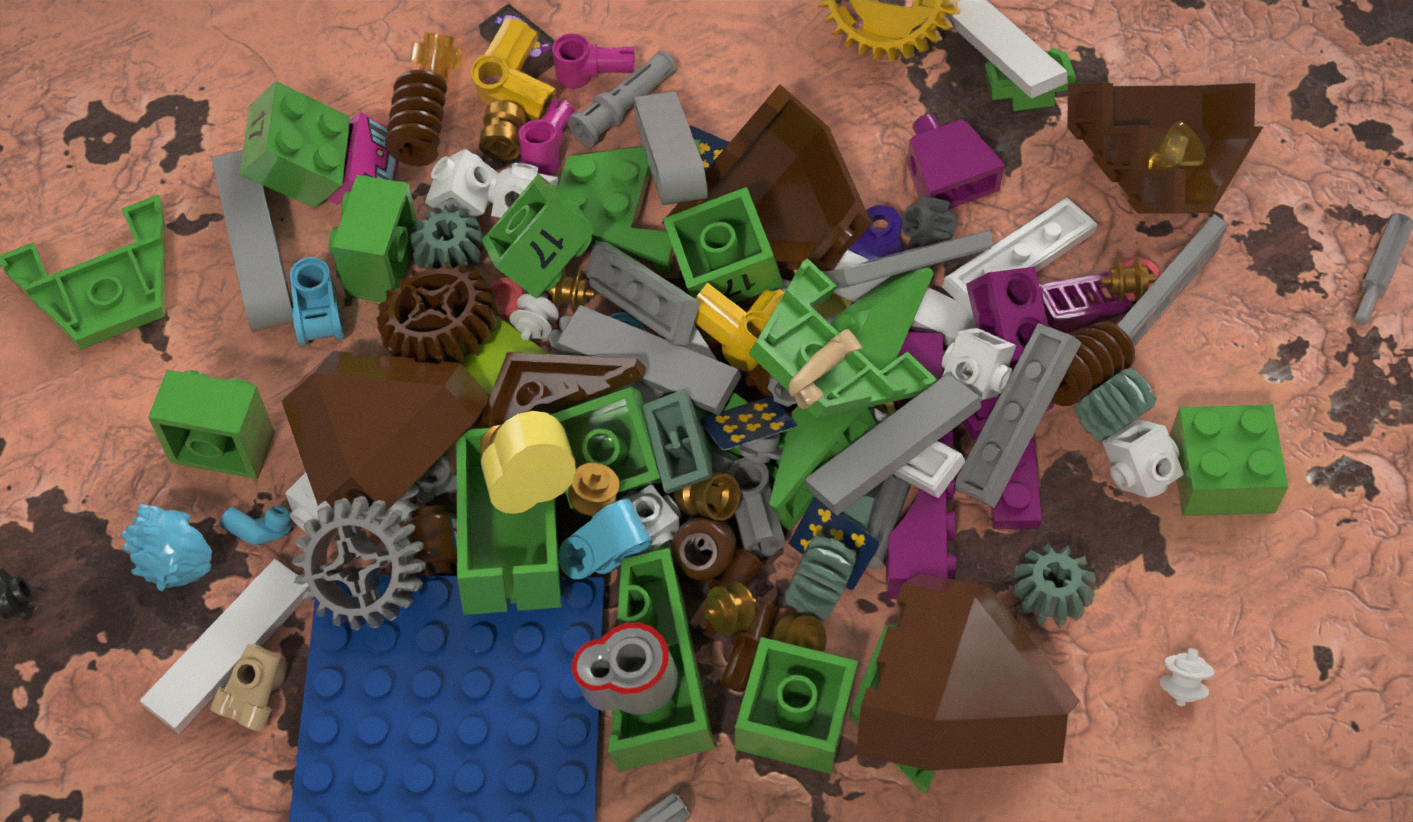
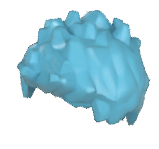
M138 505L140 509L136 512L138 517H133L132 525L127 526L126 531L122 532V538L127 542L123 546V551L131 553L130 560L136 566V568L131 570L133 575L144 577L146 582L155 583L157 589L163 591L165 588L179 587L197 582L206 573L210 572L211 564L209 561L212 559L211 554L213 551L203 535L189 525L188 522L191 515L177 510L165 511L154 505Z

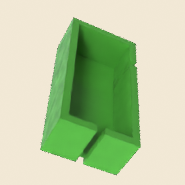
M489 428L466 430L456 441L457 579L463 615L508 612L507 604L511 603L517 604V611L561 608L556 498L537 503L527 511L517 514L503 513L497 510L491 503L481 467L480 443L484 433Z

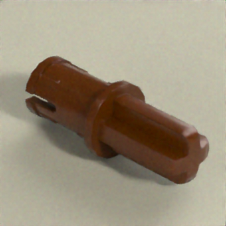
M738 549L731 565L718 580L710 582L709 589L711 590L718 586L726 589L729 584L734 582L742 583L748 588L756 574L763 568V563L751 552ZM706 596L689 620V626L699 636L710 639L714 637L717 631L704 615Z
M753 597L757 603L753 625L747 630L735 632L731 637L734 649L723 674L722 684L736 692H744L746 690L760 638L768 639L771 627L779 612V608L775 607L774 602L763 597Z

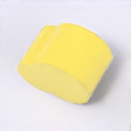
M524 412L505 421L497 431L494 443L484 451L481 458V467L491 503L497 510L503 513L517 514L525 512L537 503L558 497L573 483L576 474L575 460L565 430L557 418L546 412Z

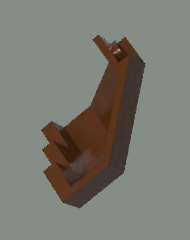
M1113 83L1068 84L1067 128L1077 140L1085 142L1094 153L1093 160L1111 182H1117L1130 197L1127 201L1137 213H1212L1263 129L1262 126H1254L1255 83L1174 86H1113Z
M780 84L706 169L707 199L677 203L666 216H671L747 187L778 269L798 270L807 258L820 271L834 270L845 252L872 225L829 126Z
M332 351L284 397L282 404L317 505L319 506L323 501H326L334 509L335 501L346 498L352 505L355 498L364 496L367 498L369 508L378 500L385 501L386 513L478 419L488 403L490 395L461 363L442 361L440 364L415 362L414 358L383 355L371 358L352 356V352Z
M919 573L903 583L897 600L898 606L902 607L901 620L897 628L888 626L876 660L877 666L880 667L879 683L876 689H866L861 703L856 755L929 771L1063 763L1068 714L1080 700L993 590L986 585Z

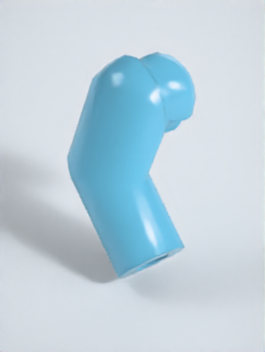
M279 505L268 509L265 512V517L257 519L251 518L235 507H230L225 511L220 520L222 528L254 546L283 539L291 530L292 524L290 523L289 510Z

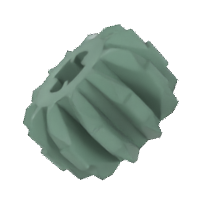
M445 204L442 213L435 214L428 209L426 220H415L414 233L410 234L409 244L411 251H413L414 262L418 265L419 269L426 268L427 270L429 264L435 269H440L445 262H448L454 268L464 264L468 270V265L479 266L481 260L480 253L484 251L485 247L482 242L484 235L481 234L480 224L476 217H468L463 207L451 213Z
M1124 369L1078 402L1075 413L1081 420L1080 424L1086 432H1089L1096 441H1103L1153 408L1157 398L1153 394L1152 387L1147 380L1141 377L1135 369Z
M821 535L812 538L788 584L789 586L785 592L786 604L795 608L796 612L802 615L813 616L820 621L829 617L836 603L840 600L841 594L853 571L852 569L856 562L854 552L833 538L828 539Z
M1049 543L1043 547L1041 554L1030 550L1025 555L1024 564H1019L1015 569L1014 578L1017 583L1013 587V596L1016 599L1023 600L1021 605L1023 615L1034 611L1038 613L1037 622L1039 626L1046 622L1047 617H1053L1059 628L1065 625L1067 616L1078 621L1084 614V607H1088L1093 602L1095 593L1091 588L1096 580L1095 572L1085 570L1087 565L1085 556L1076 559L1070 558L1071 550L1069 545L1063 548L1061 553H1055Z

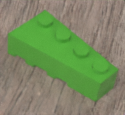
M666 548L622 559L618 605L619 625L640 622L654 627L666 641L677 668L678 677L677 687L671 699L660 709L648 714H630L620 709L611 711L613 718L612 732L609 735L608 753L618 772L715 749L679 575L670 549Z

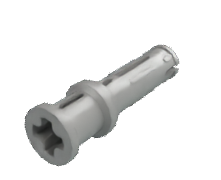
M658 51L648 62L639 67L613 90L598 93L593 97L592 104L581 113L570 115L567 119V124L577 141L588 148L593 147L599 141L598 137L608 128L618 127L623 122L625 113L634 105L633 97L648 95L660 83L677 71L673 58L665 51Z

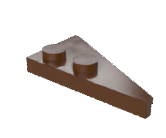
M507 352L477 429L501 425L515 415L529 411L546 412L552 415L640 380L644 377L647 368L637 358Z

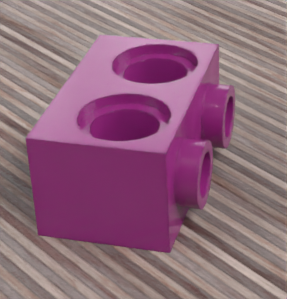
M1035 266L988 272L966 283L975 327L1017 345L1009 367L1016 366L1037 324L1049 327L1042 300L1043 290L1038 282Z

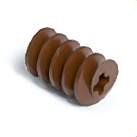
M423 69L411 70L402 73L395 80L385 146L391 157L409 166L421 167L431 164L438 156L437 148L440 144L439 134L442 130L441 120L444 117L443 107L446 102L447 82L441 75L433 71Z
M1097 322L1075 335L1074 337L1082 343L1051 402L1060 406H1072L1116 374H1119L1124 369L1131 368L1135 361V349L1131 339L1124 330L1112 323Z

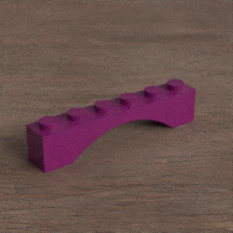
M908 332L897 358L908 352L937 381L940 380L945 370L942 368V359L946 352L943 351V333ZM915 397L893 401V403L900 409ZM953 430L937 441L953 449ZM954 478L939 498L919 489L917 498L905 518L889 534L886 551V599H898L903 583L918 573L955 580L956 556L947 555V541H953L955 535V513L946 512V499H953Z

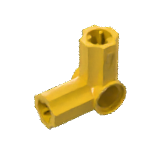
M505 18L485 55L477 58L473 63L471 77L477 94L486 104L498 101L510 102L522 108L527 118L541 120L550 102L556 96V89L520 72L538 40V34L526 23L516 18ZM491 75L501 76V79L495 84L487 85L483 83Z
M707 283L695 298L700 304L694 323L722 344V353L733 367L743 371H751L759 363L749 352L785 292L781 289L776 291L765 289L748 312H745Z

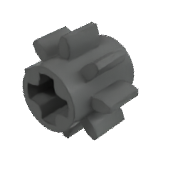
M921 195L919 196L918 204H911L906 208L902 217V229L907 236L911 237L909 241L910 246L922 247L952 239L956 231L957 222L954 213L947 210L949 201Z

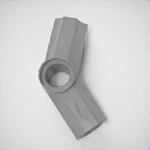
M711 444L712 472L731 475L740 487V503L734 514L744 550L751 552L758 558L774 555L776 551L785 547V539L780 521L769 505L772 492L766 465L749 461L746 458L740 459ZM752 484L757 486L751 490L741 489L744 485Z

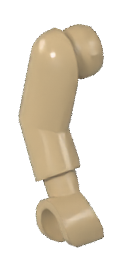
M845 329L827 342L790 380L789 394L791 398L794 397L798 406L802 410H805L823 397L822 391L814 382L838 366L845 356L852 353L851 351L863 348L849 329Z

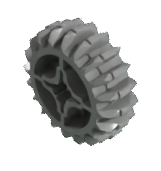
M364 496L355 498L352 505L346 498L335 501L334 509L325 506L317 511L319 520L313 518L306 521L303 527L308 535L298 537L294 543L305 552L293 557L291 562L298 567L304 568V573L295 577L294 583L300 585L307 583L310 591L304 594L302 601L310 602L317 599L320 602L316 611L317 616L322 617L328 612L333 611V625L340 626L349 619L352 630H359L366 621L371 628H377L383 624L384 617L392 621L400 616L399 607L407 608L414 602V598L409 591H417L422 587L423 582L412 573L425 569L426 563L424 561L413 559V554L422 550L424 544L417 541L410 544L407 536L415 531V526L409 524L401 528L397 523L401 519L402 511L398 509L385 516V501L378 500L369 508L367 498ZM360 527L377 535L385 546L374 545L369 540L366 531L360 530ZM338 530L340 540L336 541L338 556L334 562L327 564L328 546L331 538ZM355 557L356 559L362 557L364 561L376 559L374 562L366 565L364 569H362L363 566L357 569L355 565L343 567V565L351 562ZM392 562L390 584L380 598L377 586L381 585L379 572L383 565ZM334 580L347 584L352 596L339 588Z

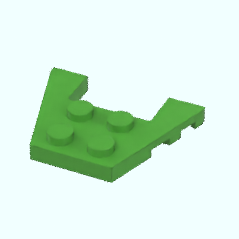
M694 140L698 152L701 155L700 140ZM643 146L568 156L557 189L578 205L594 228L595 232L591 235L590 245L594 246L595 241L610 243L634 260H637V258L644 259L653 263L655 270L669 273L675 252L667 231L636 228L648 181L652 175Z
M159 195L122 208V212L135 239V242L48 276L33 242L1 254L0 268L80 350L165 317L164 207Z
M808 258L801 264L749 352L788 392L790 380L817 351L839 334L832 325L813 309L829 299L837 285ZM855 350L845 356L838 366L814 382L822 391L823 397L806 409L815 418H824L918 396L933 385L937 379L908 352H905L882 370H878L858 350Z

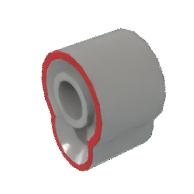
M640 622L624 623L610 629L601 639L592 640L580 647L572 660V673L583 696L592 707L601 711L620 709L630 714H648L660 709L668 702L677 687L678 671L664 637L654 627Z

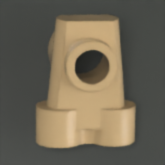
M247 644L238 663L233 668L226 687L218 688L210 710L221 716L231 718L249 729L263 731L271 712V708L267 706L270 693L281 686L285 677V668L281 661V656L258 645Z

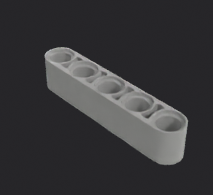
M676 91L633 97L638 133L661 204L669 205L707 199V184L702 159Z
M243 150L214 156L212 157L245 312L251 331L256 332L293 323V304L266 188L257 182L239 175Z

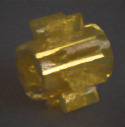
M424 32L423 42L412 41L410 61L420 63L419 70L433 71L443 78H449L451 68L461 69L464 49L454 48L455 37Z

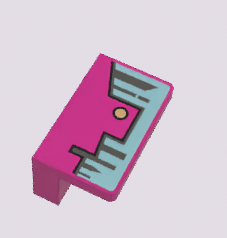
M358 112L350 118L342 186L326 199L337 205L341 203L345 192H351L357 175L394 181L397 160L391 157L386 150L385 138L388 132L385 125L362 112Z

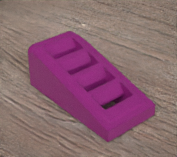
M1108 272L1041 285L1043 290L1042 300L1048 325L1050 328L1064 333L1128 312L1131 309V305L1125 294L1121 303H1118L1115 294H1110L1109 285L1101 286V277H1108ZM1106 287L1113 301L1106 302L1099 289ZM1091 293L1097 304L1091 305L1085 294ZM1077 298L1081 307L1076 308L1071 299ZM1063 303L1066 310H1060L1057 304Z

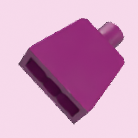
M931 113L924 114L914 121L912 129L916 135L909 140L907 166L918 197L922 195L949 201L947 209L949 210L1000 191L1004 164L966 121L957 120L941 126L934 114Z

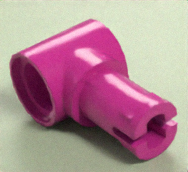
M574 33L558 37L552 47L556 80L565 88H581L587 85L591 78L598 77V73L632 74L635 71L634 47L597 48V44H589L585 37Z
M554 99L550 102L541 120L529 121L519 129L521 161L524 164L538 167L539 174L551 175L559 169V148L564 141L563 132L568 125V117L575 113L571 103L563 100L560 105V99Z

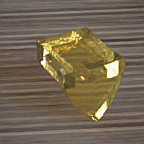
M1177 121L1153 147L1148 169H1178L1181 165H1202L1206 157L1204 146L1200 138L1189 126L1182 121Z

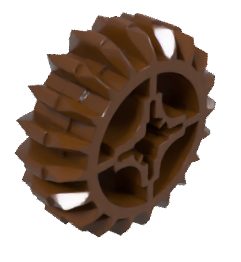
M445 262L440 269H435L429 264L424 272L417 273L413 270L412 277L408 280L397 279V289L387 290L386 301L378 304L380 312L376 318L377 328L381 334L380 339L385 349L389 350L393 357L414 358L415 362L440 364L442 361H457L464 366V357L469 354L479 356V345L490 344V333L497 330L498 305L492 288L487 284L486 280H483V277L479 275L477 270L470 271L464 264L454 268L448 262Z

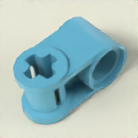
M307 257L299 260L290 271L294 305L292 315L299 346H306L309 340L335 336L337 340L345 339L337 293L328 265L316 257ZM314 283H320L318 286L307 288Z
M622 499L598 511L591 521L563 541L558 552L559 563L563 572L572 579H584L594 572L606 574L616 570L621 565L622 559L636 556L652 544V540L629 499Z

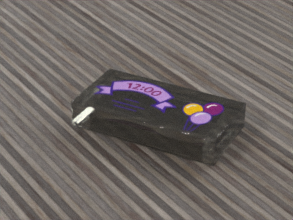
M508 3L478 25L480 35L492 43L505 18H516L526 23L537 32L538 40L521 69L536 79L554 65L552 47L555 40Z

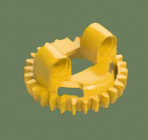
M822 0L817 3L818 7H829L831 11L823 19V22L836 21L838 23L832 35L839 36L847 33L848 37L844 47H851L860 42L858 55H866L872 48L873 60L882 59L885 52H887L889 61L898 60L900 50L904 58L914 57V45L919 52L929 50L926 38L933 43L940 42L942 37L937 28L950 30L953 25L946 16L960 14V10L957 8L958 0H913L912 8L873 0H849L864 23L863 28L855 30L851 26L856 21L850 15L845 5L838 7L837 0ZM925 21V23L920 28L911 33L913 28L917 27Z

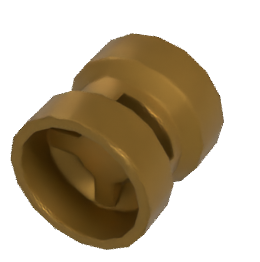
M503 101L493 102L486 107L483 117L485 128L480 134L478 143L479 149L484 155L499 161L513 160L520 154L518 132L521 126L526 123V113L516 104Z
M712 472V478L674 491L676 505L682 512L692 516L707 517L716 521H724L730 518L737 511L741 496L740 487L735 478L720 472Z

